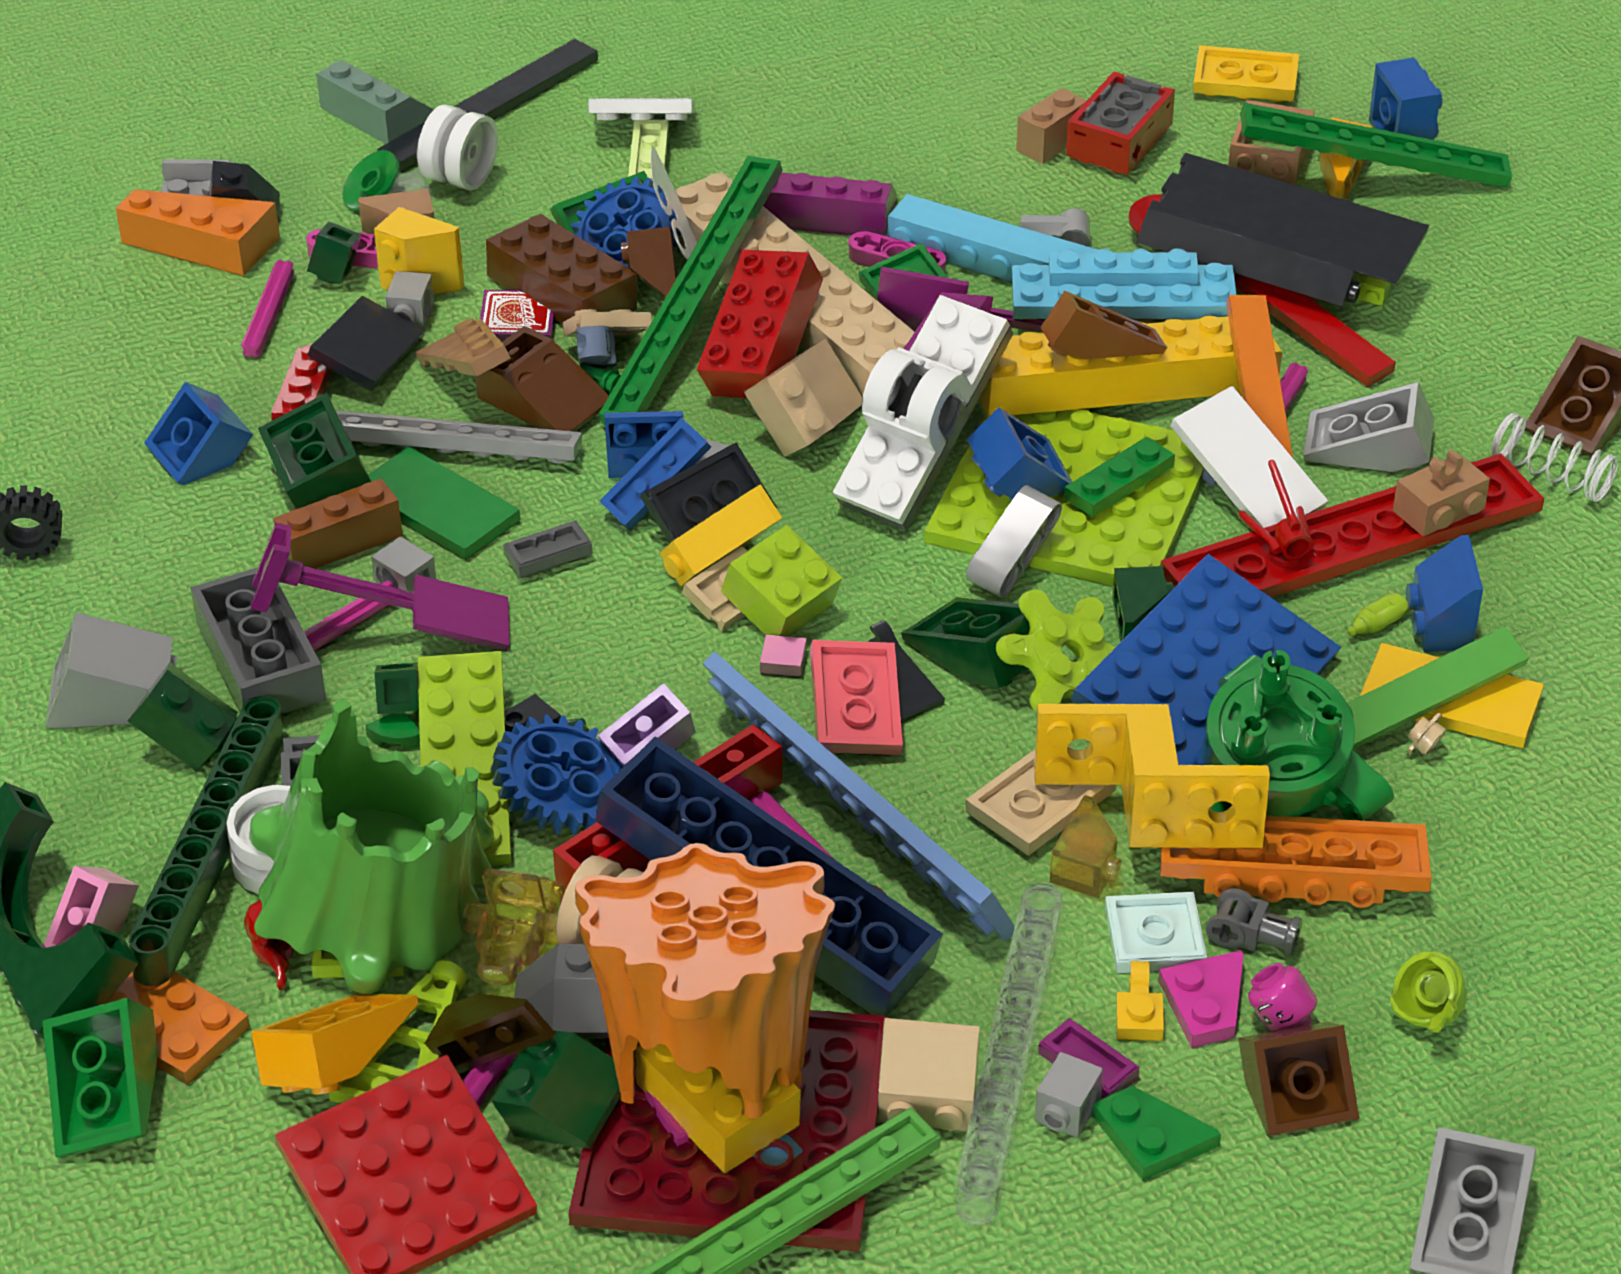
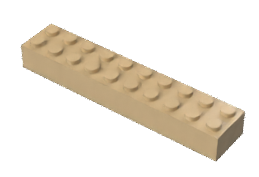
M722 172L711 174L702 180L675 190L697 243L733 182ZM762 207L721 280L729 286L742 249L809 252L823 278V282L799 347L805 352L826 338L863 398L866 383L878 360L889 350H897L898 347L904 349L914 331L765 207ZM677 236L680 244L686 249L683 236Z

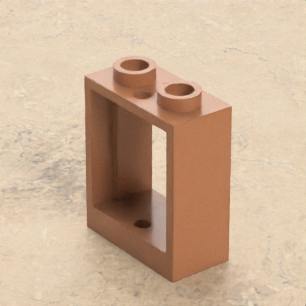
M1246 101L1249 104L1314 116L1315 112L1314 110L1258 101ZM1239 120L1230 143L1228 165L1296 185L1308 149L1296 146L1294 152L1249 145L1250 137L1242 136L1241 120Z

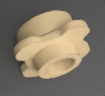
M1439 712L1431 721L1423 717L1411 730L1408 737L1413 743L1406 751L1408 754H1412L1417 749L1426 756L1442 739L1447 729L1438 723L1442 716Z

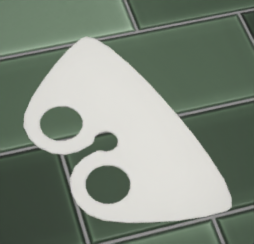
M652 146L651 172L654 189L664 211L668 215L672 214V209L675 212L677 221L675 219L672 220L673 233L681 252L688 260L697 241L667 171L656 149ZM658 185L661 187L667 200V207L663 204L658 192ZM676 228L679 229L683 236L686 249L681 246L678 240Z

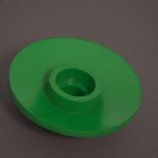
M380 150L362 159L353 168L345 181L342 197L346 206L351 210L359 211L358 198L388 194L399 173L397 157L390 151Z

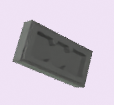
M576 520L503 544L504 555L519 578L593 554L592 542Z

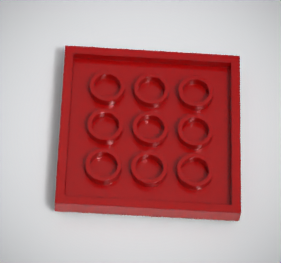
M447 1055L275 1134L277 1148L348 1274H415L537 1214V1203Z

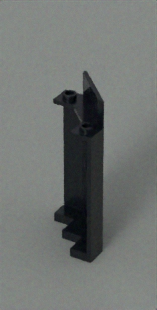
M1185 153L1180 160L1181 168L1179 173L1172 172L1162 186L1161 192L1163 194L1160 202L1153 200L1148 207L1136 243L1142 248L1154 252L1160 250L1168 253L1178 248L1183 249L1187 253H1197V261L1205 265L1210 263L1233 265V273L1329 302L1337 305L1342 310L1348 311L1350 303H1356L1361 291L1362 283L1358 282L1360 274L1392 284H1399L1427 235L1430 225Z

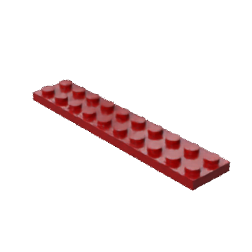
M1500 453L1471 462V464L1490 478L1485 509L1424 537L1393 511L1395 486L1306 514L1308 529L1314 546L1302 558L1290 560L1285 558L1282 552L1273 555L1268 544L1252 531L1160 561V566H1163L1165 580L1172 582L1174 589L1209 554L1272 598L1458 538L1461 535H1468L1542 511L1545 498ZM1277 524L1264 528L1273 538L1275 537Z

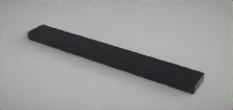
M574 38L453 107L460 108L467 113L475 112L486 115L494 120L598 61V50ZM425 122L379 147L377 150L392 152L399 161V171L401 172L417 164L418 142Z

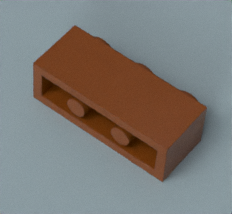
M382 479L365 483L362 486L273 518L274 524L277 522L291 526L290 555L288 559L302 562L303 566L314 569L403 536L399 501Z

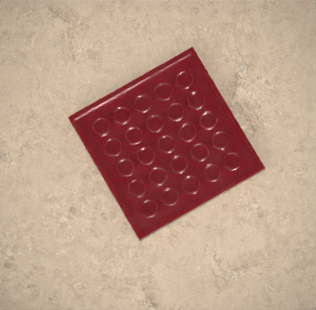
M810 1010L802 1068V1084L798 1087L801 1090L800 1122L797 1127L783 1135H789L803 1149L795 1158L790 1144L786 1141L775 1139L764 1149L755 1152V1157L751 1156L729 1172L723 1173L689 1136L686 1143L679 1146L675 1144L672 1132H667L657 1116L655 1107H651L643 1089H640L634 1078V1103H625L620 1097L591 1148H582L568 1212L569 1226L698 1237L874 1130L877 1126L878 1092L885 1018L890 1017ZM606 1039L603 1052L613 1058L610 1040ZM776 1147L784 1150L788 1154V1159L780 1165H769L762 1161L761 1154L768 1148ZM867 1193L784 1245L860 1252Z

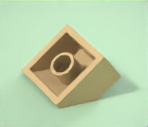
M885 1018L878 1092V1123H885L911 1107L931 1128H940L946 1131H972L977 1094L980 1026Z

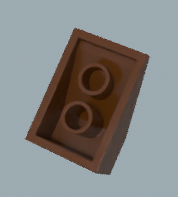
M1577 336L1527 420L1524 430L1535 434L1537 429L1544 425L1545 433L1543 438L1554 442L1557 435L1563 433V446L1573 449L1575 444L1581 441L1583 444L1581 452L1593 456L1594 452L1601 449L1621 428V351Z

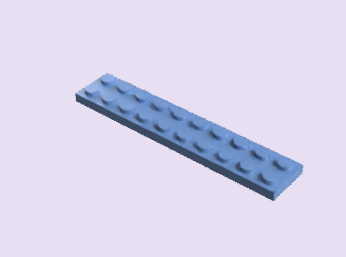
M715 651L703 662V665L712 675L708 683L725 699L723 701L724 705L738 719L741 720L745 717L750 721L749 726L754 724L782 746V757L789 764L793 765L797 762L803 768L801 772L814 786L819 789L823 785L830 791L828 796L844 812L850 809L857 815L856 821L870 835L874 836L878 833L885 840L883 842L885 847L900 861L906 858L912 863V870L927 885L930 886L934 882L941 889L939 892L941 896L954 909L959 911L963 908L970 914L969 920L979 931L987 937L994 932L1003 941L1018 931L991 890Z

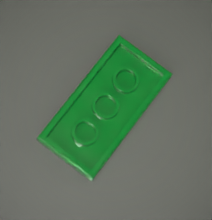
M407 447L368 474L372 482L382 479L399 501L402 523L465 560L521 520L520 509L411 447Z

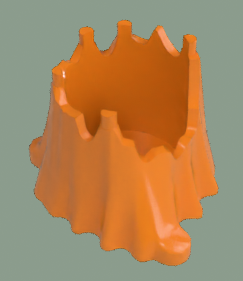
M695 843L689 844L675 855L651 860L646 871L640 876L618 878L607 875H594L581 879L576 883L575 902L577 909L582 915L580 919V933L599 987L621 1092V1100L623 1102L634 1103L636 1050L640 1045L647 1051L661 1045V1043L667 1045L677 1065L692 1073L702 1072L707 1067H715L721 1072L727 1088L740 1089L744 1099V1115L751 1119H756L763 1115V1099L771 1086L775 1073L779 1084L788 1087L792 1083L797 1087L802 1084V1068L814 976L835 906L832 899L822 895L824 892V870L821 866L811 862L799 861L772 867H757L749 864L746 857L741 853H721L707 845Z

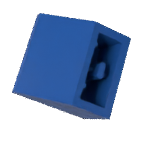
M683 411L605 413L608 478H622L681 418L684 419Z

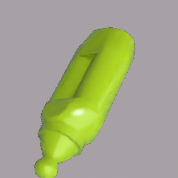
M1398 593L1383 595L1358 612L1353 620V625L1347 629L1348 635L1355 636L1356 633L1366 635L1383 630L1405 616L1410 609L1408 608L1407 600Z

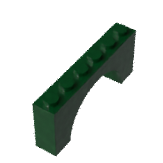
M5 782L0 787V972L7 978L12 987L13 998L26 1012L30 1020V1028L36 1035L44 1039L43 1020L106 1004L139 963L122 934L89 922L73 937L52 947H45L38 938L29 912V878L38 847L54 821L37 794Z

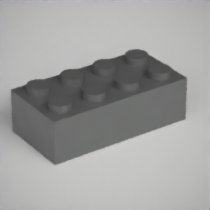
M257 568L190 587L197 625L239 711H241L243 705L249 699L257 696H269L278 700L281 705L282 714L326 701L321 663L279 583L267 613L251 609V602L257 589L252 587V581Z

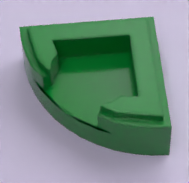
M405 712L392 713L365 725L367 737L377 744L384 745L383 742L402 744L403 748L420 745L419 728Z

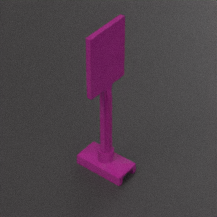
M881 267L877 301L915 332L941 292L968 294L969 282ZM991 308L990 313L1006 319L1011 328L1043 333L1041 326L1046 319H1013V311Z
M275 522L252 581V587L257 589L251 602V609L267 613L279 582L297 586L299 583L410 609L413 611L414 630L503 651L508 650L509 614L507 596L416 574L413 579L412 593L305 567L302 562L288 559L290 555L291 526Z

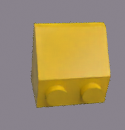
M398 207L374 228L381 288L389 289L396 271L431 274L433 294L457 291L465 286L459 227Z

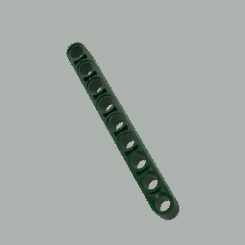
M253 697L243 705L130 934L129 948L139 963L132 971V974L139 984L146 986L160 985L168 981L174 974L230 855V843L226 824L230 809L242 796L262 787L283 743L282 712L279 701L273 697Z

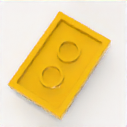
M1199 45L1193 93H1200L1206 96H1234L1239 99L1257 98L1268 99L1273 102H1294L1299 54Z

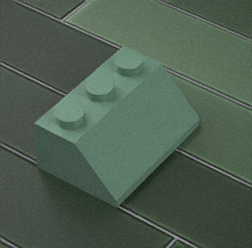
M343 60L331 64L328 68L316 74L320 107L385 144L426 122L430 113L435 110Z

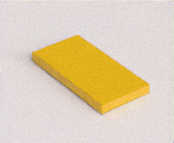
M1381 643L1360 696L1440 657ZM1505 675L1414 721L1419 722L1423 717L1431 721L1439 712L1442 716L1438 723L1445 729L1523 749L1542 696L1544 684Z

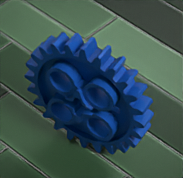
M634 177L631 185H627L624 178H622L619 182V187L615 189L612 184L608 183L605 194L596 190L594 193L597 199L594 202L584 201L588 208L587 211H577L576 215L580 222L571 224L575 232L574 235L623 264L621 243L627 242V231L670 227L673 248L678 247L672 229V220L675 219L677 221L675 212L672 209V214L668 215L664 211L656 195L651 178L646 179L642 184L638 177ZM658 185V192L663 204L667 207V200L661 187ZM676 228L677 236L682 235L679 229ZM625 264L626 267L631 269L630 264Z
M545 714L541 724L531 716L528 718L525 726L516 722L512 732H504L502 740L498 742L494 752V760L490 771L495 773L492 784L502 787L498 796L499 799H512L509 807L510 812L520 809L525 811L523 822L526 823L532 818H536L539 820V830H543L548 823L553 824L557 835H560L564 826H568L571 833L576 836L581 825L587 829L597 823L595 820L600 790L624 766L596 738L598 733L596 727L586 732L583 730V721L581 720L577 721L573 727L568 725L566 716L562 715L559 723H553L550 716Z

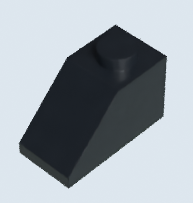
M213 161L209 196L275 202L279 223L280 192L249 164Z

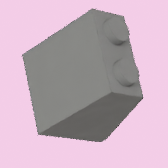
M75 612L53 668L45 726L50 728L130 724L127 720L170 662L176 666L177 656L171 654L173 637Z

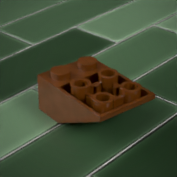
M523 326L502 342L511 359L476 376L478 399L539 429L576 432L599 414L609 397L553 339L526 326Z

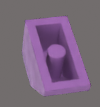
M663 683L601 732L598 738L617 760L625 766L655 736L673 749H676L695 734L696 730L691 712Z

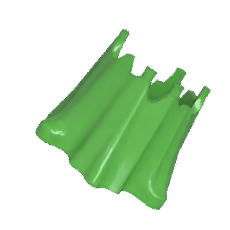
M345 700L337 701L334 704L333 715L326 723L316 743L308 750H303L297 772L285 802L261 809L251 819L249 831L251 844L274 861L269 874L259 888L262 910L254 925L256 934L265 939H282L288 942L300 954H307L316 950H326L332 953L341 966L346 984L358 993L370 994L377 992L383 988L389 975L396 968L409 967L424 971L432 969L436 962L441 961L461 941V922L466 917L478 912L480 905L474 885L487 881L492 874L493 868L484 850L491 845L494 832L487 821L489 802L483 792L477 789L478 771L475 768L466 767L464 775L455 778L450 768L439 761L433 760L426 766L418 767L410 761L404 752L376 753L369 748L366 737L357 736L356 715L352 710V705Z

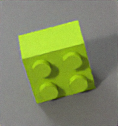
M786 524L729 564L720 592L765 635L789 637L833 605L843 577Z

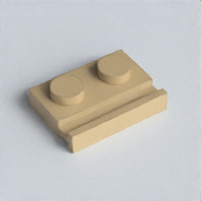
M592 309L575 311V316L563 322L564 337H577L576 329L586 326H608L609 331L614 330V337H633L650 326L651 312H632V310L627 309L610 312H597V310Z
M743 546L685 583L682 594L709 620L713 619L718 624V629L721 632L745 617L720 592L729 564L747 552Z

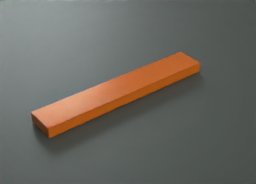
M1229 295L1226 306L1241 397L1293 458L1266 295Z

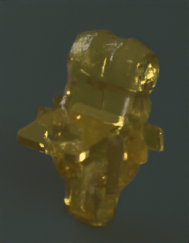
M486 868L482 877L488 903L472 902L465 906L463 917L467 919L465 929L471 934H476V946L480 956L477 961L479 978L489 984L506 986L515 982L518 973L523 968L538 960L546 945L556 946L559 944L557 941L556 925L559 908L564 896V888L562 884L545 876L539 877L533 874Z

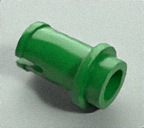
M585 363L579 365L608 395H610L621 376L614 369L605 371Z

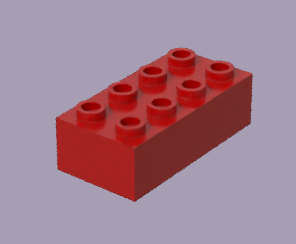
M742 249L696 369L712 396L747 398L744 393L746 390L795 358L823 282V278L809 252Z

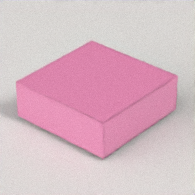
M766 635L760 660V673L801 677L807 649V638Z

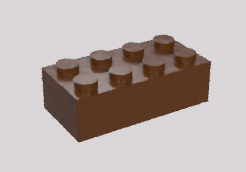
M541 213L486 239L487 276L508 290H520L552 311L554 319L561 324L575 316V311L592 309L597 310V312H610L621 309L632 310V312L637 310V273Z

